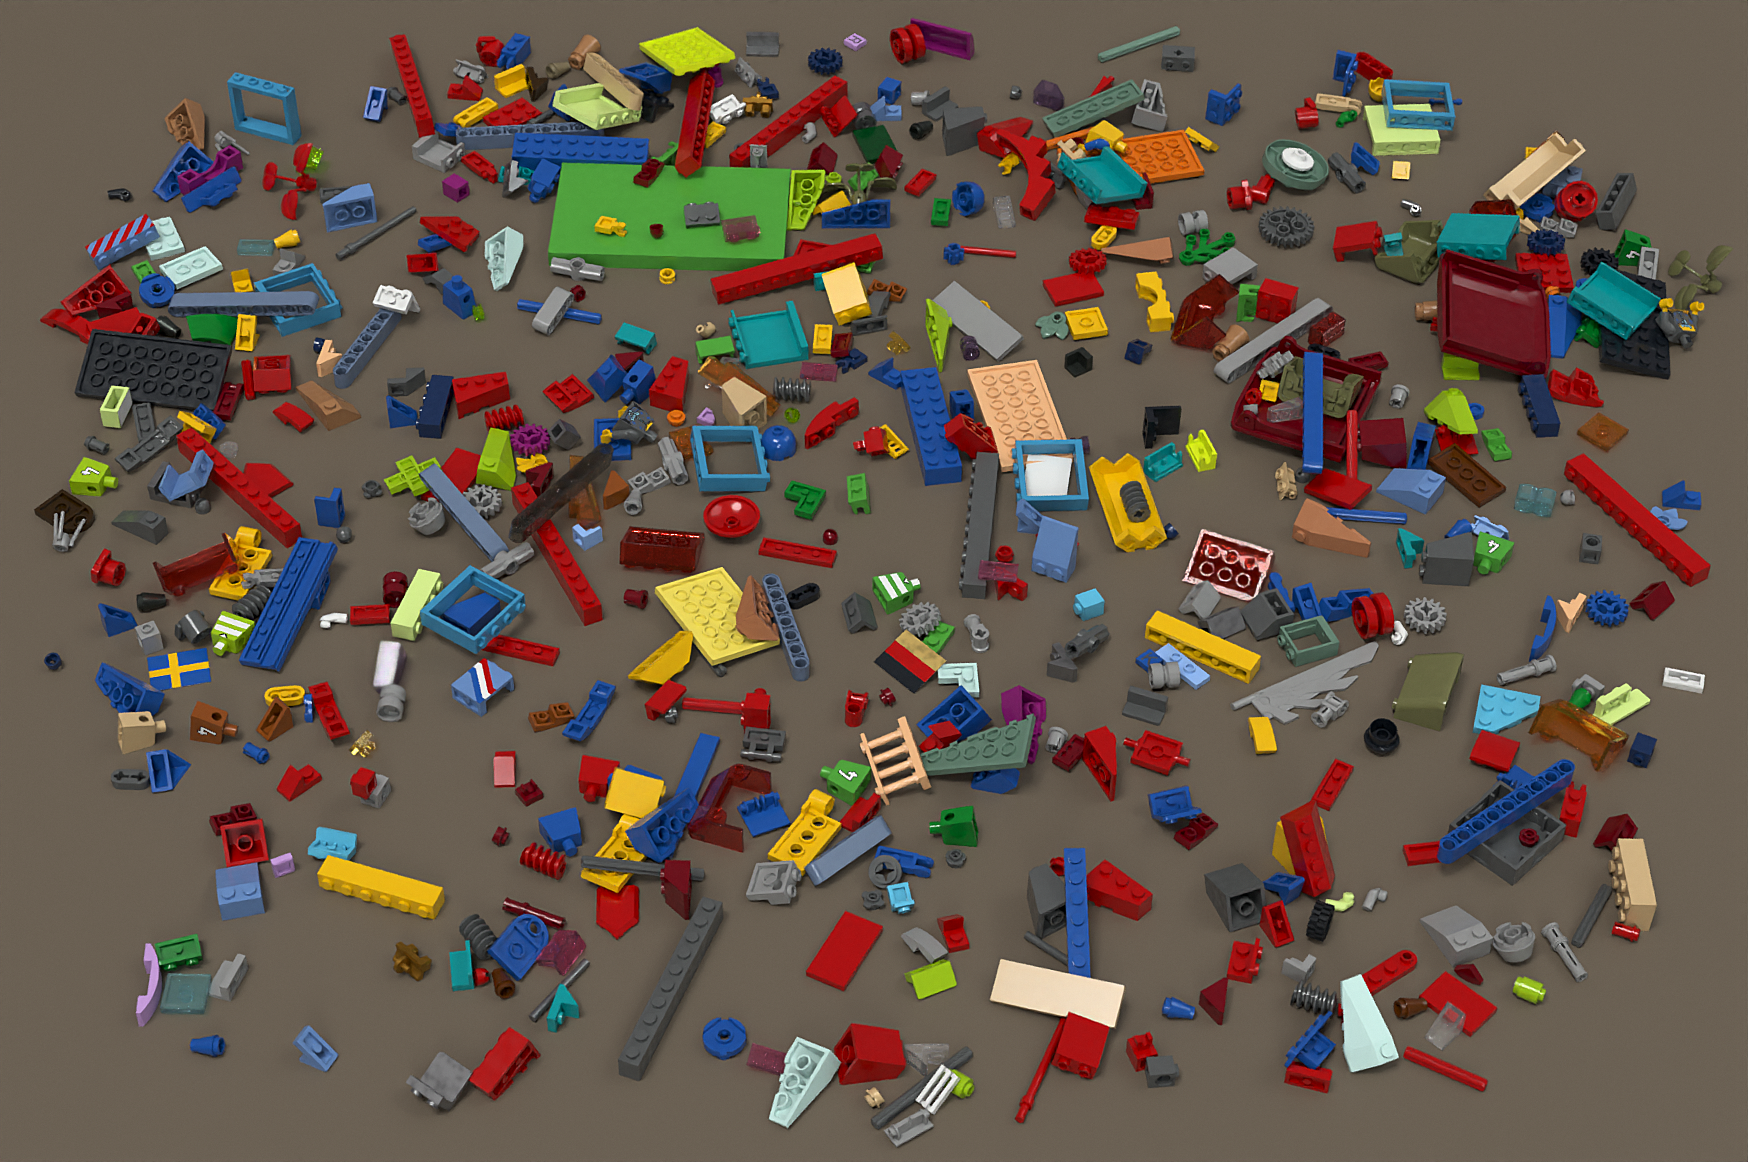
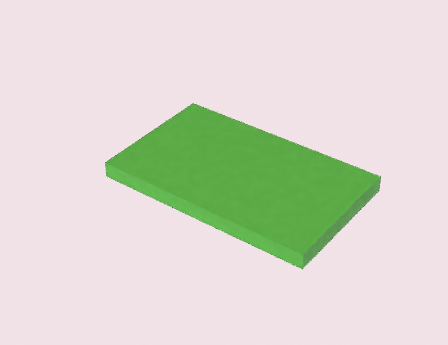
M562 163L548 249L549 266H551L553 257L566 260L582 258L585 263L605 268L740 271L785 258L791 169L701 166V168L685 178L677 172L675 166L664 165L657 179L649 187L633 183V177L641 171L642 165ZM705 202L718 203L720 225L686 228L684 206H687L689 203H696L697 205L704 204ZM601 216L616 218L617 222L626 223L625 228L622 230H626L627 233L624 237L618 236L615 232L604 234L595 232L594 226ZM652 224L663 225L664 232L660 238H654L650 234L649 227Z

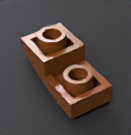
M874 279L867 290V294L871 295L874 291L890 292L889 301L900 302L907 288L892 281L890 285Z
M568 702L550 704L548 710L531 712L528 716L534 732L555 728L574 719V714Z

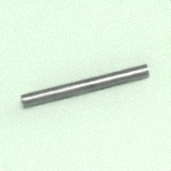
M583 959L560 984H564L568 988L590 965V962L587 959ZM559 985L529 1015L531 1021L535 1022L551 1006Z

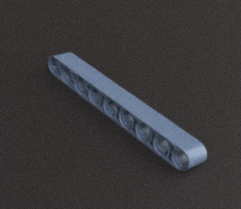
M582 122L459 128L455 132L456 144L464 143L465 150L513 148L515 133L605 137L604 129L595 130Z
M311 291L176 293L172 296L168 313L175 317H186L196 314H222L228 316H238V314L253 316L313 315L319 301V296Z

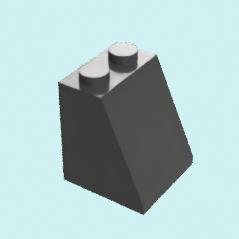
M983 107L943 109L942 137L946 156L978 145L977 133L986 127L984 123H987V113H984Z
M1471 532L1427 543L1426 550L1422 551L1421 555L1423 565H1419V576H1422L1423 584L1469 586L1474 563Z
M1047 863L1034 867L1029 871L1027 901L1035 934L1040 939H1043L1066 927L1065 884Z
M1243 863L1204 874L1206 893L1229 932L1260 923L1262 907L1266 906L1264 883Z

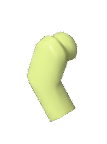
M1345 892L1340 900L1326 899V903L1334 905V911L1342 912L1353 906L1355 902L1353 900L1354 894Z

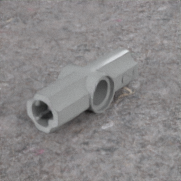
M553 257L550 266L551 272L570 275L571 279L575 281H581L584 278L602 281L605 273V267L585 263L582 258L566 260Z
M664 437L658 442L665 471L669 472L673 483L678 486L683 485L688 480V474L684 467L682 453L677 450L673 439Z
M528 542L522 543L509 552H499L493 562L479 570L495 579L505 573L512 575L517 571L521 563L534 556V551Z

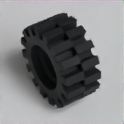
M1320 900L1316 901L1307 925V937L1322 942L1325 940L1334 915V905Z

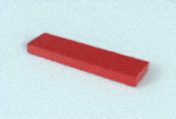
M763 537L758 550L759 555L827 568L833 567L837 556L836 550Z
M503 635L494 637L485 648L481 649L482 651L552 667L560 654L559 648Z

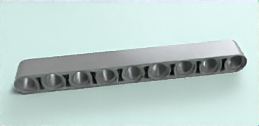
M1320 298L1314 299L1221 360L1215 366L1214 374L1227 383L1233 382L1256 367L1258 362L1271 348L1278 347L1284 336H1291L1296 340L1327 320L1333 312V307Z

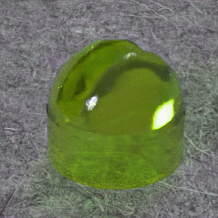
M788 408L784 412V418L791 423H795L799 420L800 413L795 408Z

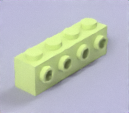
M418 569L391 621L392 636L415 641L417 635L422 632L423 625H421L420 610L443 590L444 584L441 582L440 573Z

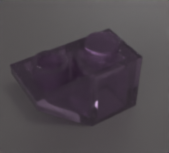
M1041 80L1034 89L1033 103L1056 111L1064 109L1065 97L1058 85Z

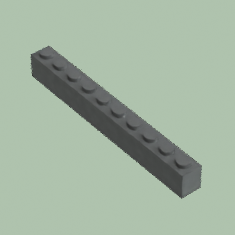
M977 452L976 459L972 461V470H975V472H971V483H974V485H970L969 496H972V498H968V509H971V511H967L966 522H969V524L965 525V535H968V538L964 537L963 549H966V551L962 552V562H965V565L961 564L960 576L964 577L959 579V589L962 590V598L985 599L999 453Z
M702 897L618 1059L619 1075L636 1081L641 1080L723 919V902Z

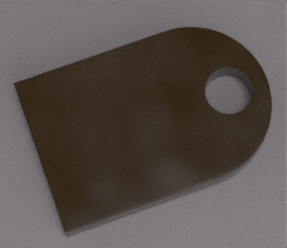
M63 489L34 509L36 516L53 527L54 514L57 513L58 529L61 512L64 511L63 532L67 534H74L79 525L78 522L82 521V519L86 521L79 533L88 530L94 523L91 507Z

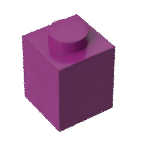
M455 173L442 181L443 194L458 203L470 195L468 181Z

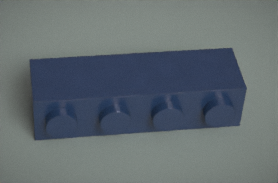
M1522 375L1521 383H1518V392L1522 395V404L1526 407L1527 418H1530L1531 430L1534 431L1536 438L1558 437L1561 423L1544 375Z
M432 375L430 382H427V394L423 395V406H420L419 410L420 418L416 419V429L419 430V437L442 438L454 395L452 386L454 376Z

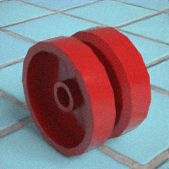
M912 23L904 26V28L899 27L891 30L890 45L899 63L903 64L912 59L916 60L925 56V40L920 28L916 24Z
M1573 181L1556 195L1554 201L1555 210L1559 217L1572 222H1579L1596 209L1598 197L1594 187L1589 183Z
M1383 592L1371 594L1369 597L1361 596L1354 598L1352 601V618L1361 638L1368 639L1375 637L1377 634L1385 635L1392 633L1394 629L1393 609L1388 597Z

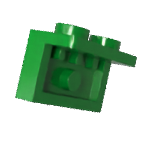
M1585 315L1581 320L1582 324L1576 330L1577 334L1574 340L1577 342L1584 338L1594 348H1598V322Z
M198 934L155 943L160 970L172 971L177 969L179 965L193 966L198 964L200 960H203Z

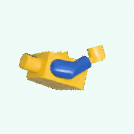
M1103 120L1090 129L1085 144H1079L1075 151L1081 148L1084 153L1085 150L1090 151L1093 149L1102 152L1103 147L1109 146L1113 151L1117 150L1124 153L1128 145L1122 142L1124 133Z

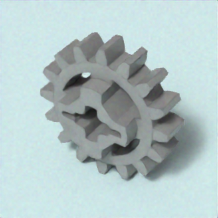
M1289 350L1282 355L1280 352H1277L1261 363L1263 367L1258 370L1257 374L1261 379L1266 378L1268 375L1273 378L1283 372L1284 366L1294 357Z
M483 484L481 487L475 485V489L468 488V492H463V496L486 519L489 514L494 516L495 511H500L502 500L498 489L492 490V486L485 488V484Z
M1424 597L1420 601L1419 598H1416L1415 602L1410 600L1409 605L1405 606L1403 618H1405L1406 624H1410V629L1417 628L1416 632L1423 630L1424 634H1426L1430 630L1431 633H1434L1435 629L1440 631L1441 626L1445 625L1447 615L1444 612L1445 607H1440V602L1433 603L1434 599L1427 601L1426 597Z
M920 602L919 605L913 604L912 609L907 608V613H902V618L899 619V625L903 632L908 630L914 636L917 634L920 637L921 634L927 635L929 630L934 631V626H939L938 621L942 618L935 604L930 605L927 602L923 605Z

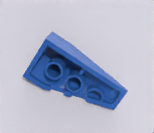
M873 199L823 212L822 228H890V199Z
M1549 295L1547 301L1552 358L1564 359L1572 340L1576 336V330L1582 323L1581 311L1568 304V297Z
M690 787L686 788L638 820L625 832L635 850L658 863L662 862L675 850L677 840L682 837L684 827L687 823H690L699 804Z

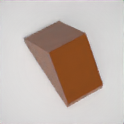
M612 470L603 494L605 510L625 502L630 495L629 485L616 471Z
M275 697L256 731L267 741H272L293 728L290 708L280 698Z

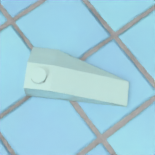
M508 226L485 241V259L489 262L487 266L492 272L491 280L495 291L500 290L509 283L523 250V235Z
M1361 974L1340 981L1341 1008L1343 1009L1344 1021L1342 1023V1030H1344L1343 1053L1349 1071L1355 1072L1375 1067L1399 1058L1392 1036Z
M799 1037L795 1039L784 1060L786 1066L784 1073L780 1075L779 1079L781 1083L779 1092L775 1095L769 1117L770 1121L786 1128L794 1122L831 1081L841 1064V1061L831 1050Z

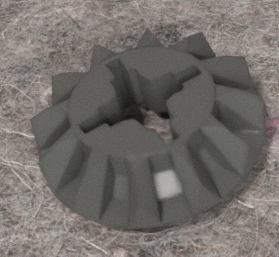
M890 855L878 856L869 866V878L879 888L895 885L901 879V865L897 859ZM884 863L887 869L894 870L888 874L887 881L884 875L877 874V872L883 870Z

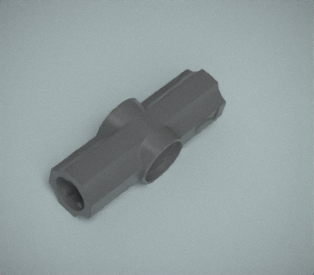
M1338 152L1333 153L1328 158V164L1335 170L1339 182H1345L1355 193H1360L1365 188L1366 183L1358 175L1355 164H1349Z
M1101 624L1094 626L1088 631L1085 629L1080 630L1073 640L1066 643L1064 648L1066 655L1072 659L1086 652L1093 653L1100 643L1108 639L1110 633L1107 626Z

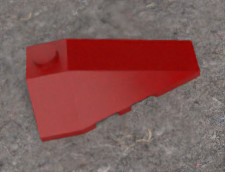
M1017 117L987 125L977 133L979 150L1006 158L1012 152L998 144L997 131L1002 129L1022 137L1032 126L1033 120Z
M108 265L60 301V303L71 316L95 310L97 309V304L127 291L130 294L131 292L112 267Z

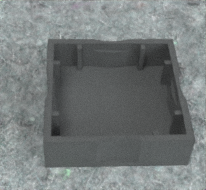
M1499 780L1482 795L1475 805L1467 808L1450 823L1448 834L1514 791V789ZM1535 807L1466 854L1513 886L1562 842L1566 824L1544 809ZM1531 828L1537 832L1539 841L1536 842L1535 846L1525 847L1520 843L1519 835L1522 829Z

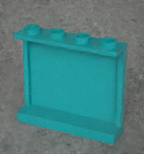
M1109 146L1103 147L1100 156L1073 160L1062 152L1057 165L1095 204L1142 198L1147 186V182Z
M1451 213L1437 240V255L1440 257L1448 249L1477 259L1507 260L1506 249L1513 234L1520 233V216Z
M1601 261L1597 270L1579 288L1575 287L1572 290L1567 303L1627 340L1655 311L1661 298Z
M793 301L786 302V310L736 317L734 310H731V317L728 318L729 327L733 328L732 336L733 339H736V349L740 351V362H744L745 369L808 360V344Z

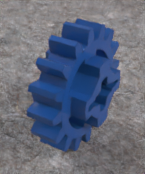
M1603 590L1602 594L1596 591L1595 595L1591 594L1589 599H1587L1585 611L1589 613V618L1594 617L1593 622L1600 621L1602 626L1604 623H1607L1611 627L1612 623L1619 625V621L1624 622L1628 615L1629 604H1625L1626 599H1620V594L1613 595V591L1610 594L1606 590Z

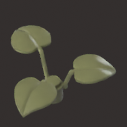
M850 163L846 165V170L849 172L857 171L858 191H854L852 195L849 185L844 183H826L821 194L830 191L847 190L850 201L854 205L868 201L871 187H885L896 190L897 184L892 178H876L867 183L868 187L864 194V191H861L860 171H871L874 169V165L869 163Z
M1720 245L1712 250L1706 260L1708 264L1706 269L1710 275L1705 274L1704 276L1686 265L1691 257L1687 250H1682L1676 255L1674 261L1669 266V275H1678L1684 267L1699 277L1702 284L1700 286L1690 283L1688 287L1684 286L1680 289L1674 300L1677 310H1686L1694 298L1697 288L1705 291L1709 290L1713 294L1720 290L1722 282L1716 279L1717 276L1712 271L1733 250L1732 247Z

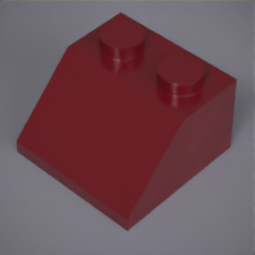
M665 860V868L660 870V881H664L661 882V894H665V903L684 920H689L692 892L691 861Z

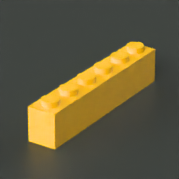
M1158 610L1146 624V639L1162 646L1169 643L1184 656L1249 684L1260 668V655Z
M330 855L327 856L317 873L319 887L326 890H333L346 896L350 895L361 898L364 901L375 902L385 907L396 908L402 912L417 914L423 918L427 917L435 920L445 902L443 887Z

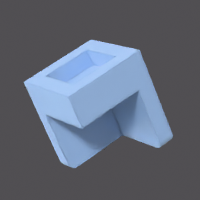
M579 524L572 527L573 541L584 551L603 541L602 528L600 526L594 529L590 528L587 531Z

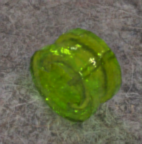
M478 304L477 307L473 305L472 313L474 320L478 321L479 318L483 320L484 312L482 305Z

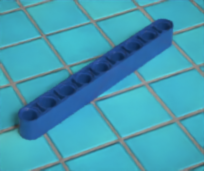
M1304 352L1302 473L1322 474L1323 353Z
M1567 759L1559 760L1444 836L1439 843L1437 859L1444 864L1453 863L1570 785L1575 770L1574 763Z

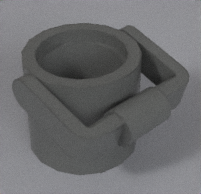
M193 610L175 625L174 635L179 640L187 637L192 644H196L210 634L212 627L205 620L202 610Z

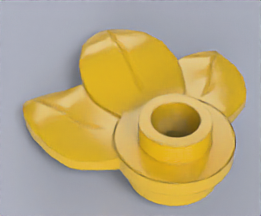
M536 452L535 456L531 455V459L516 458L517 470L524 473L530 468L548 462L546 457Z

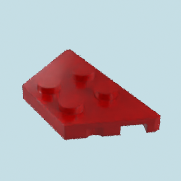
M420 217V224L463 252H466L468 246H471L479 237L480 231L459 217Z

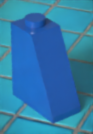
M1417 423L1407 469L1426 470L1436 425Z
M482 593L452 605L440 616V619L474 637L501 612L500 601L494 596Z

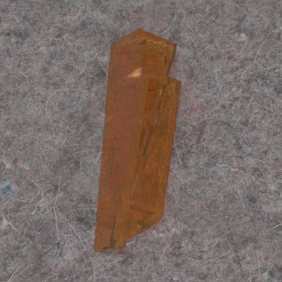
M709 356L698 370L699 375L721 388L725 382L735 377L767 397V414L769 416L774 415L780 407V404L775 401V397L733 362H727L724 365L716 357Z
M570 455V470L567 476L569 518H577V524L585 530L599 523L602 518L585 457Z

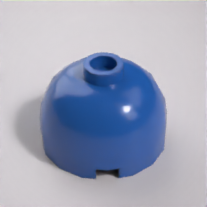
M969 181L958 183L956 190H953L952 193L954 208L959 209L962 212L959 214L963 216L979 212L985 202L981 186Z
M780 425L767 428L761 438V446H764L765 449L764 457L772 461H783L784 457L788 456L791 458L796 452L794 433L788 427Z

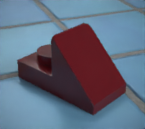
M128 291L96 305L99 319L134 308L131 294Z
M552 462L530 468L525 472L526 483L529 482L532 485L531 487L540 501L554 477Z

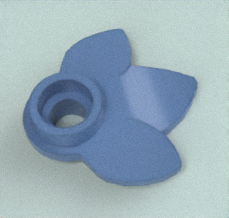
M1655 506L1650 511L1669 529L1680 530L1687 525V520L1678 519V513L1675 508L1662 511L1659 507Z

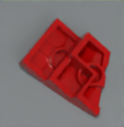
M1576 367L1569 377L1555 369H1552L1549 373L1548 389L1552 397L1567 403L1588 407H1602L1604 401L1600 400L1597 395L1599 390L1594 383L1592 375Z

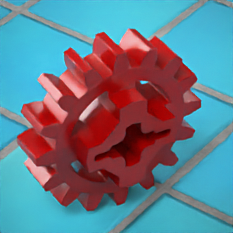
M1081 248V250H1075V253H1071V256H1069L1070 268H1073V271L1078 270V273L1085 272V274H1088V272L1094 274L1096 271L1100 272V269L1104 270L1106 266V254H1103V251L1097 252V249L1088 248L1085 250Z

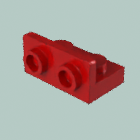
M1256 938L1255 945L1234 941L1226 978L1252 984L1253 976H1258L1260 964L1256 963V960H1261L1263 947L1259 946L1260 938Z

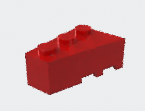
M962 413L944 425L946 439L950 443L953 442L957 445L960 451H965L972 460L976 459L977 452L998 453L990 426L984 428L981 422L974 423L972 418Z

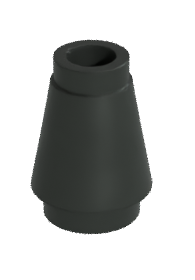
M929 120L913 123L909 128V133L912 138L921 139L933 129V124Z
M159 316L157 318L160 326L158 332L174 338L180 336L182 330L167 316Z
M141 592V594L136 595L138 610L146 611L166 605L165 594Z

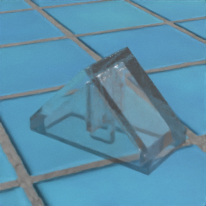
M1447 1002L1424 1038L1440 1050H1444L1462 1033L1466 1014L1450 1002Z

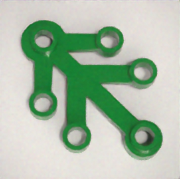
M1201 229L1199 248L1192 251L1193 246L1196 244V236L1188 235L1186 237V250L1179 254L1180 262L1185 266H1190L1195 261L1207 263L1233 247L1236 238L1233 233L1226 232L1221 239L1206 245L1207 239L1210 237V231L1208 229ZM1224 246V248H1222L1221 250H1214L1215 248Z

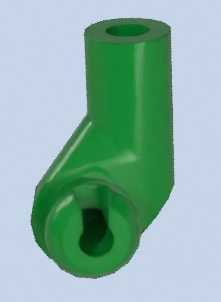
M1355 110L1342 112L1336 121V126L1342 128L1345 123L1354 121L1357 117V112Z

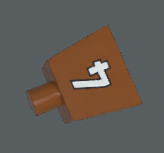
M197 701L191 714L190 740L222 744L225 735L236 737L239 726L228 723L229 713L227 711Z

